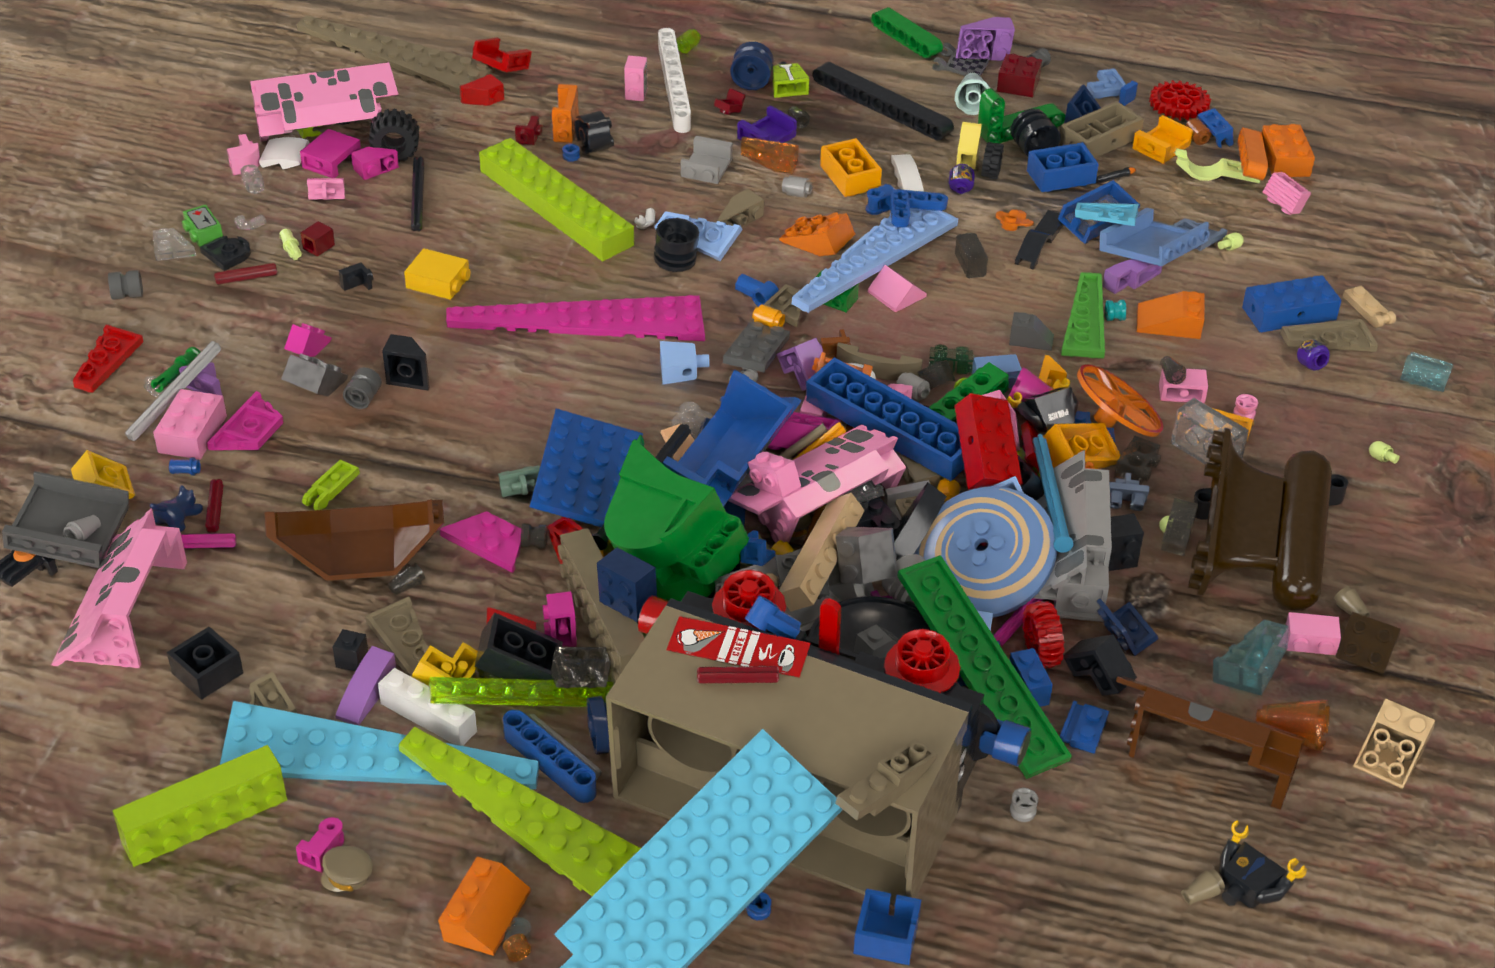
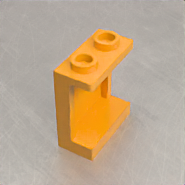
M1162 115L1159 117L1157 127L1148 133L1141 130L1135 132L1132 149L1165 164L1176 156V148L1184 150L1190 146L1193 130Z

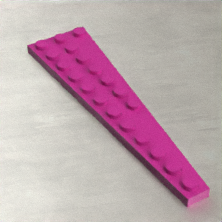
M700 295L446 308L447 328L495 330L497 327H504L507 331H516V328H527L528 332L545 329L549 330V333L613 337L633 334L636 338H644L645 335H656L657 339L674 336L678 337V340L705 341Z

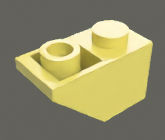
M962 122L956 165L967 164L972 169L976 168L982 124Z

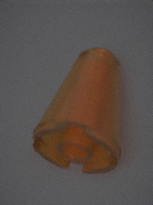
M1318 699L1264 704L1262 709L1257 710L1256 721L1305 737L1303 746L1316 751H1323L1326 741L1322 740V736H1325V733H1328L1330 706L1327 705L1329 700Z

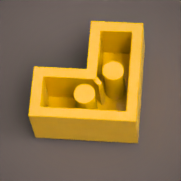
M462 642L453 658L430 645L411 677L457 701L477 669L474 666L478 651Z

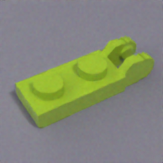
M339 460L311 485L312 487L302 497V504L310 506L314 503L315 510H323V508L327 507L329 500H332L360 474L359 468Z

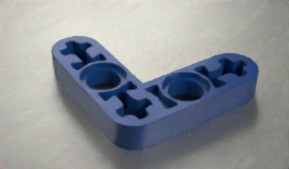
M895 189L891 191L890 196L891 223L896 227H907L910 221V208L943 211L947 208L948 197L941 193Z

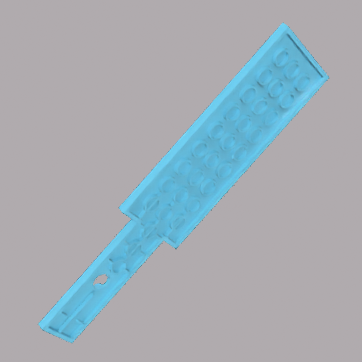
M762 729L554 934L573 954L560 968H687L843 810L835 804L837 798Z

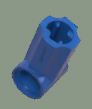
M741 274L735 283V289L752 297L753 302L757 306L765 304L779 291L775 283L771 281L762 283L745 274Z
M761 595L758 596L745 617L748 622L763 631L767 629L780 637L795 639L800 632V621L781 611L777 605Z

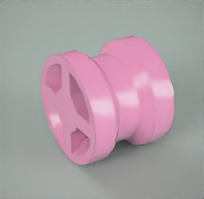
M1249 394L1239 395L1236 398L1233 414L1254 419L1258 400Z

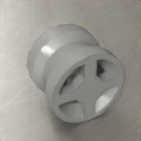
M1029 788L1015 790L1012 794V803L1010 805L1011 816L1020 822L1033 820L1036 816V807L1038 805L1037 794Z

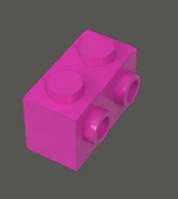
M571 591L546 594L547 605H542L544 620H548V622H544V633L562 641V649L577 647L575 610Z

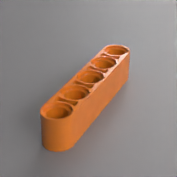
M1242 127L1238 136V149L1243 176L1263 181L1267 173L1268 162L1262 132Z

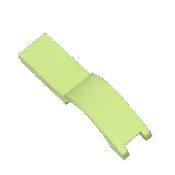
M1176 148L1175 155L1178 157L1176 163L1195 179L1209 181L1220 176H1226L1260 183L1261 181L1243 176L1241 162L1222 158L1218 163L1211 166H1198L1189 160L1186 150Z

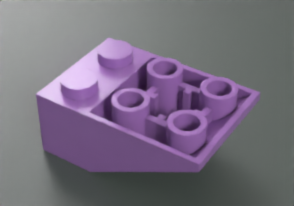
M992 17L961 26L955 57L1003 61L1005 55L1010 54L1015 32L1011 18Z

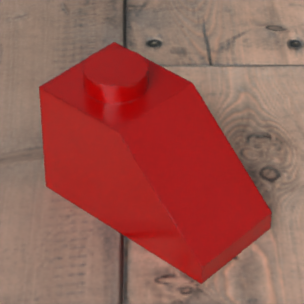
M492 74L459 86L462 104L490 106L505 100L504 84Z

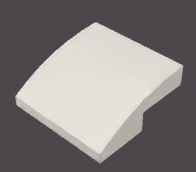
M295 137L270 139L259 163L262 168L278 163L282 169L298 166L301 163L300 151L310 142L307 139Z

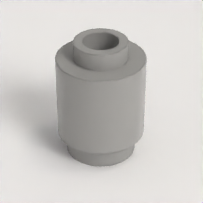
M797 176L784 177L782 192L789 196L806 198L812 192V183L809 178Z
M904 372L897 380V384L913 386L912 398L917 401L925 399L930 392L929 382L913 373Z

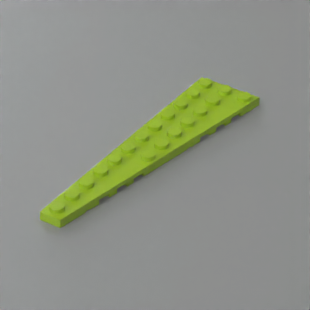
M415 726L399 743L400 752L422 769L431 773L439 782H445L453 789V793L460 798L463 796L472 803V807L475 810L485 813L497 827L541 861L547 863L559 875L568 877L580 891L584 890L591 896L603 887L641 849Z

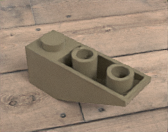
M747 189L732 197L717 221L725 222L726 225L733 226L736 224L743 227L764 216V199Z

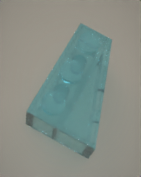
M1263 620L1244 635V640L1237 645L1233 644L1229 647V652L1213 660V682L1262 696L1288 648V626Z

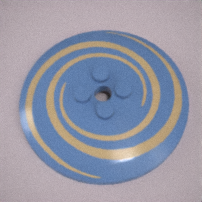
M981 487L963 492L946 501L914 554L922 556L925 560L941 555L976 610L993 613V618L1020 608L1039 593L1054 568L1057 551L1053 545L1055 540L1053 524L1046 511L1038 502L1014 489ZM980 543H988V547L985 550H976Z

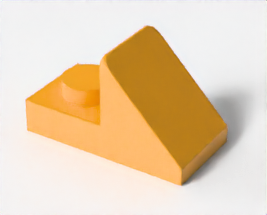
M1045 355L1039 379L1048 386L1053 387L1057 379L1061 383L1064 378H1067V372L1051 356Z

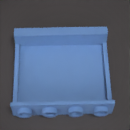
M1145 208L1138 212L1135 226L1116 223L1100 231V251L1163 266L1208 242L1209 222H1204L1189 230L1153 221L1154 209Z

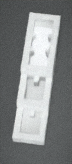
M910 154L891 155L894 175L898 179V188L924 192L921 178Z

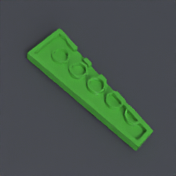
M1081 272L1062 346V356L1104 358L1105 340L1101 273Z

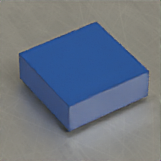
M1131 81L1121 87L1119 103L1125 106L1136 98L1137 82Z

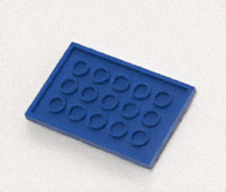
M556 409L529 507L601 527L604 524L607 510L619 483V473L630 445L634 439H638L639 435L643 436V433Z

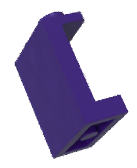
M770 105L767 107L766 117L753 124L745 120L737 122V139L765 154L796 137L797 121Z

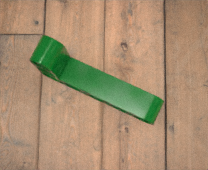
M992 88L986 89L981 94L978 124H982L981 138L986 143L1000 144L1013 140L1010 134L1011 125L1014 119L1023 111L1004 116L1005 100ZM1053 103L1034 108L1043 111L1056 127H1060L1065 122L1066 115Z

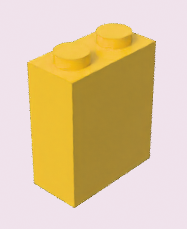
M423 248L404 271L405 284L407 289L451 300L460 291L465 281H468L470 278L471 270L469 269L468 259Z

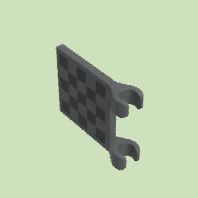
M944 43L943 48H946L948 51L942 50L941 55L951 57L948 62H945L941 57H936L934 62H937L939 65L934 64L932 69L936 71L947 70L963 76L969 73H976L981 77L990 59L956 58L957 49L950 43Z

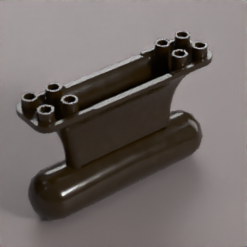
M1224 428L1223 432L1214 430L1211 444H1209L1206 454L1209 462H1206L1204 476L1212 477L1210 489L1212 493L1205 542L1199 540L1196 555H1193L1191 568L1194 571L1190 575L1188 588L1197 589L1198 595H1204L1210 583L1224 572L1240 568L1264 569L1273 571L1272 593L1274 599L1281 606L1289 610H1305L1312 607L1318 601L1321 594L1332 477L1330 462L1324 455L1314 450L1300 451L1293 454L1287 461L1284 469V478L1252 467L1238 455L1233 446L1230 428Z

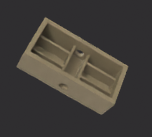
M1117 101L1061 125L1059 145L1064 146L1083 142L1093 157L1096 158L1133 142L1135 132L1138 130L1142 131L1144 119Z

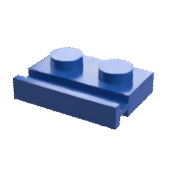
M1074 700L1060 734L1061 740L1069 743L1070 747L1095 754L1108 720L1109 711L1088 704L1082 706Z

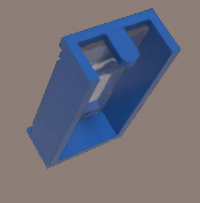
M1112 180L1064 204L1058 220L1084 244H1087L1089 240L1099 236L1100 231L1116 223L1083 220L1075 217L1077 203H1139Z

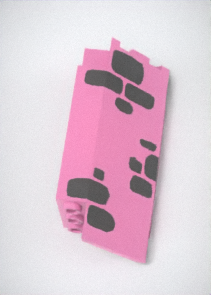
M389 62L250 81L261 142L268 141L271 135L292 133V130L365 119H371L372 123V119L381 112L380 103H376V98L399 95Z
M859 425L793 460L801 483V487L781 497L755 488L752 481L735 490L728 501L757 514L760 522L770 530L771 537L775 543L779 540L789 543L800 517L872 480L875 486L881 483L885 489L897 487L906 466L893 450L898 440L897 437L892 436L888 438L881 431L875 429L869 431L867 426Z
M151 508L140 520L134 521L122 534H118L112 539L51 666H59L68 660L140 668L141 661L129 615L152 566L176 569L185 568L187 560L180 528L156 526Z

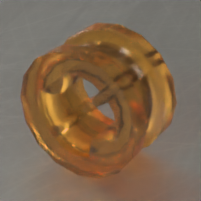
M515 934L509 937L503 944V950L507 953V958L511 962L525 959L532 950L524 934Z

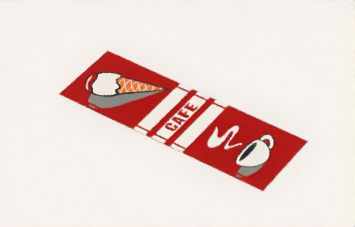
M679 616L666 650L740 666H777L779 674L799 678L811 643Z

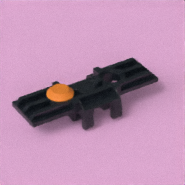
M12 550L11 553L0 560V581L13 587L35 569L43 571L47 568L49 575L53 576L58 572L55 559Z

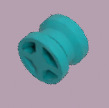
M1119 300L1118 302L1106 301L1105 317L1107 321H1113L1114 319L1124 321L1126 319L1125 300Z

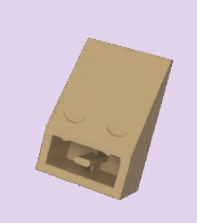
M1385 698L1353 767L1403 789L1433 732L1435 720Z

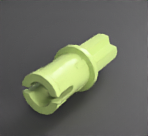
M281 230L279 237L283 242V249L288 252L293 260H298L302 256L298 240L294 238L291 230Z

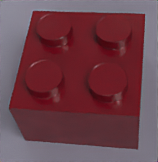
M1006 54L998 73L997 92L1033 98L1040 80L1042 60L1035 57Z

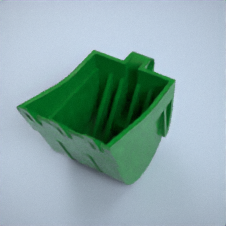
M639 435L637 440L634 439L619 473L620 480L604 520L606 535L614 549L618 547L656 568L657 597L667 601L672 598L681 602L687 591L708 597L715 591L714 581L720 576L729 574L740 562L741 550L749 541L748 534L740 518L726 513L714 487L685 478L666 468L644 448V439L642 435Z

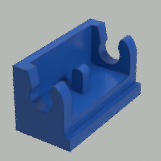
M1215 108L1198 114L1199 120L1215 136L1216 145L1219 148L1222 147L1221 142L1224 139L1228 146L1233 145V127Z

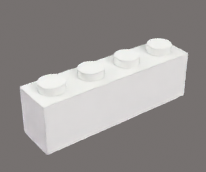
M396 668L391 670L378 683L380 702L383 706L452 744L464 746L477 732L474 710Z

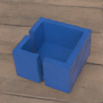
M866 888L855 932L853 954L909 965L918 928L922 900L896 895L894 916L889 915L891 893Z

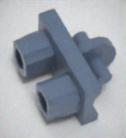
M1125 473L1124 479L1116 478L1115 482H1109L1110 508H1121L1122 500L1131 501L1130 509L1135 511L1143 510L1144 503L1147 501L1149 486L1139 485L1138 480H1131V473Z

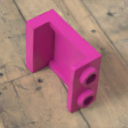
M327 129L300 151L302 168L330 178H336L339 175L337 165L351 155L352 152L361 149L360 139Z

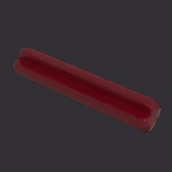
M275 263L216 272L214 277L216 284L220 285L277 275V267Z
M212 479L210 481L205 522L208 533H216L219 530L224 487L221 479Z
M777 666L698 667L697 682L700 684L777 683L779 681V668Z

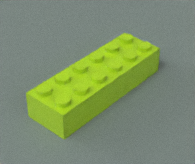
M266 745L112 811L121 843L133 867L220 829H225L243 819L250 818L266 809L275 807L287 801L281 766L270 747Z

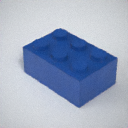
M1082 142L1029 151L1027 172L1041 192H1050L1052 190L1095 184L1099 164Z

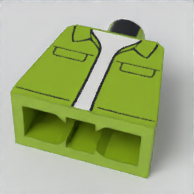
M780 62L778 65L773 66L772 84L774 98L809 94V77L799 64Z

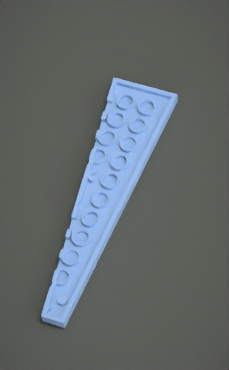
M910 208V221L907 227L894 226L891 223V215L888 218L882 219L879 226H874L870 232H867L841 255V259L833 261L829 269L825 268L820 277H815L809 284L798 291L792 297L791 304L809 313L881 271L884 265H891L958 225V218L944 211Z

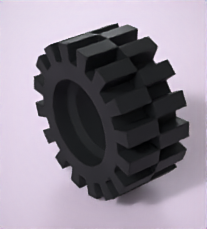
M987 143L982 162V177L998 179L1002 165L1004 144Z

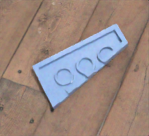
M666 211L654 226L656 230L657 225L661 221L669 218H681L693 222L699 230L697 251L718 261L722 260L743 230L741 225L734 224L731 226L726 225L725 222L717 221L715 223L704 218L694 219L688 215Z

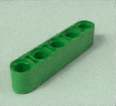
M887 7L871 15V21L877 29L921 57L927 59L942 52L943 44L939 38L893 9Z

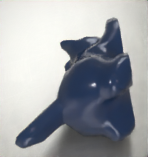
M183 485L180 486L178 496L162 501L159 504H150L156 525L167 523L168 527L180 528V532L186 528L184 523L185 517L200 514L203 511V506L195 504L196 497L192 489L187 490Z

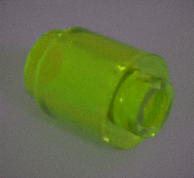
M688 29L676 39L678 50L682 53H688L696 47L701 39L699 32L695 29Z

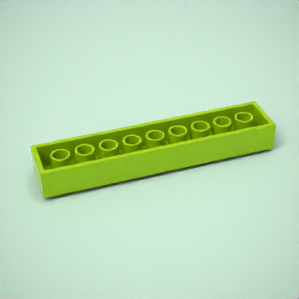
M512 138L505 139L479 152L480 170L482 173L602 262L634 246V226Z

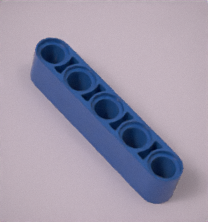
M515 709L503 715L504 739L525 758L538 761L539 769L576 801L588 803L594 800L597 794L596 775L590 767L524 712Z

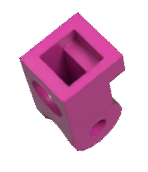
M334 817L326 818L320 822L319 830L309 842L301 840L296 846L298 863L322 873L324 870L322 862L325 853L334 847L342 846L344 843L341 820Z

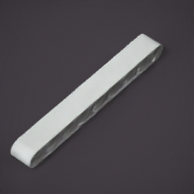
M662 28L658 31V49L673 127L676 132L686 133L691 129V110L675 32L671 28Z

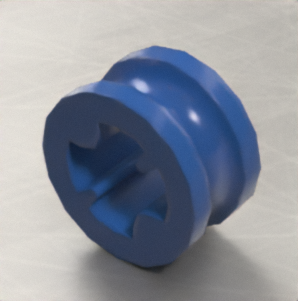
M567 144L563 146L564 160L573 162L580 158V148L578 145Z
M761 892L746 907L748 916L754 920H764L769 917L771 913L770 896ZM755 904H760V906L763 908L758 909L757 905Z

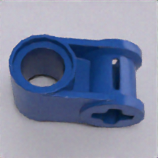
M885 184L869 189L867 191L868 204L865 207V211L872 215H878L890 210L891 191L896 188L890 184Z

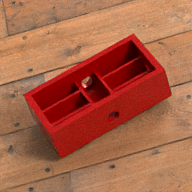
M970 393L954 405L968 489L991 487L1016 476L1019 484L1022 485L1008 400Z

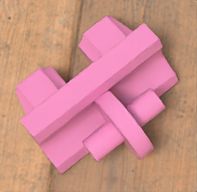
M344 178L307 179L308 199H345Z

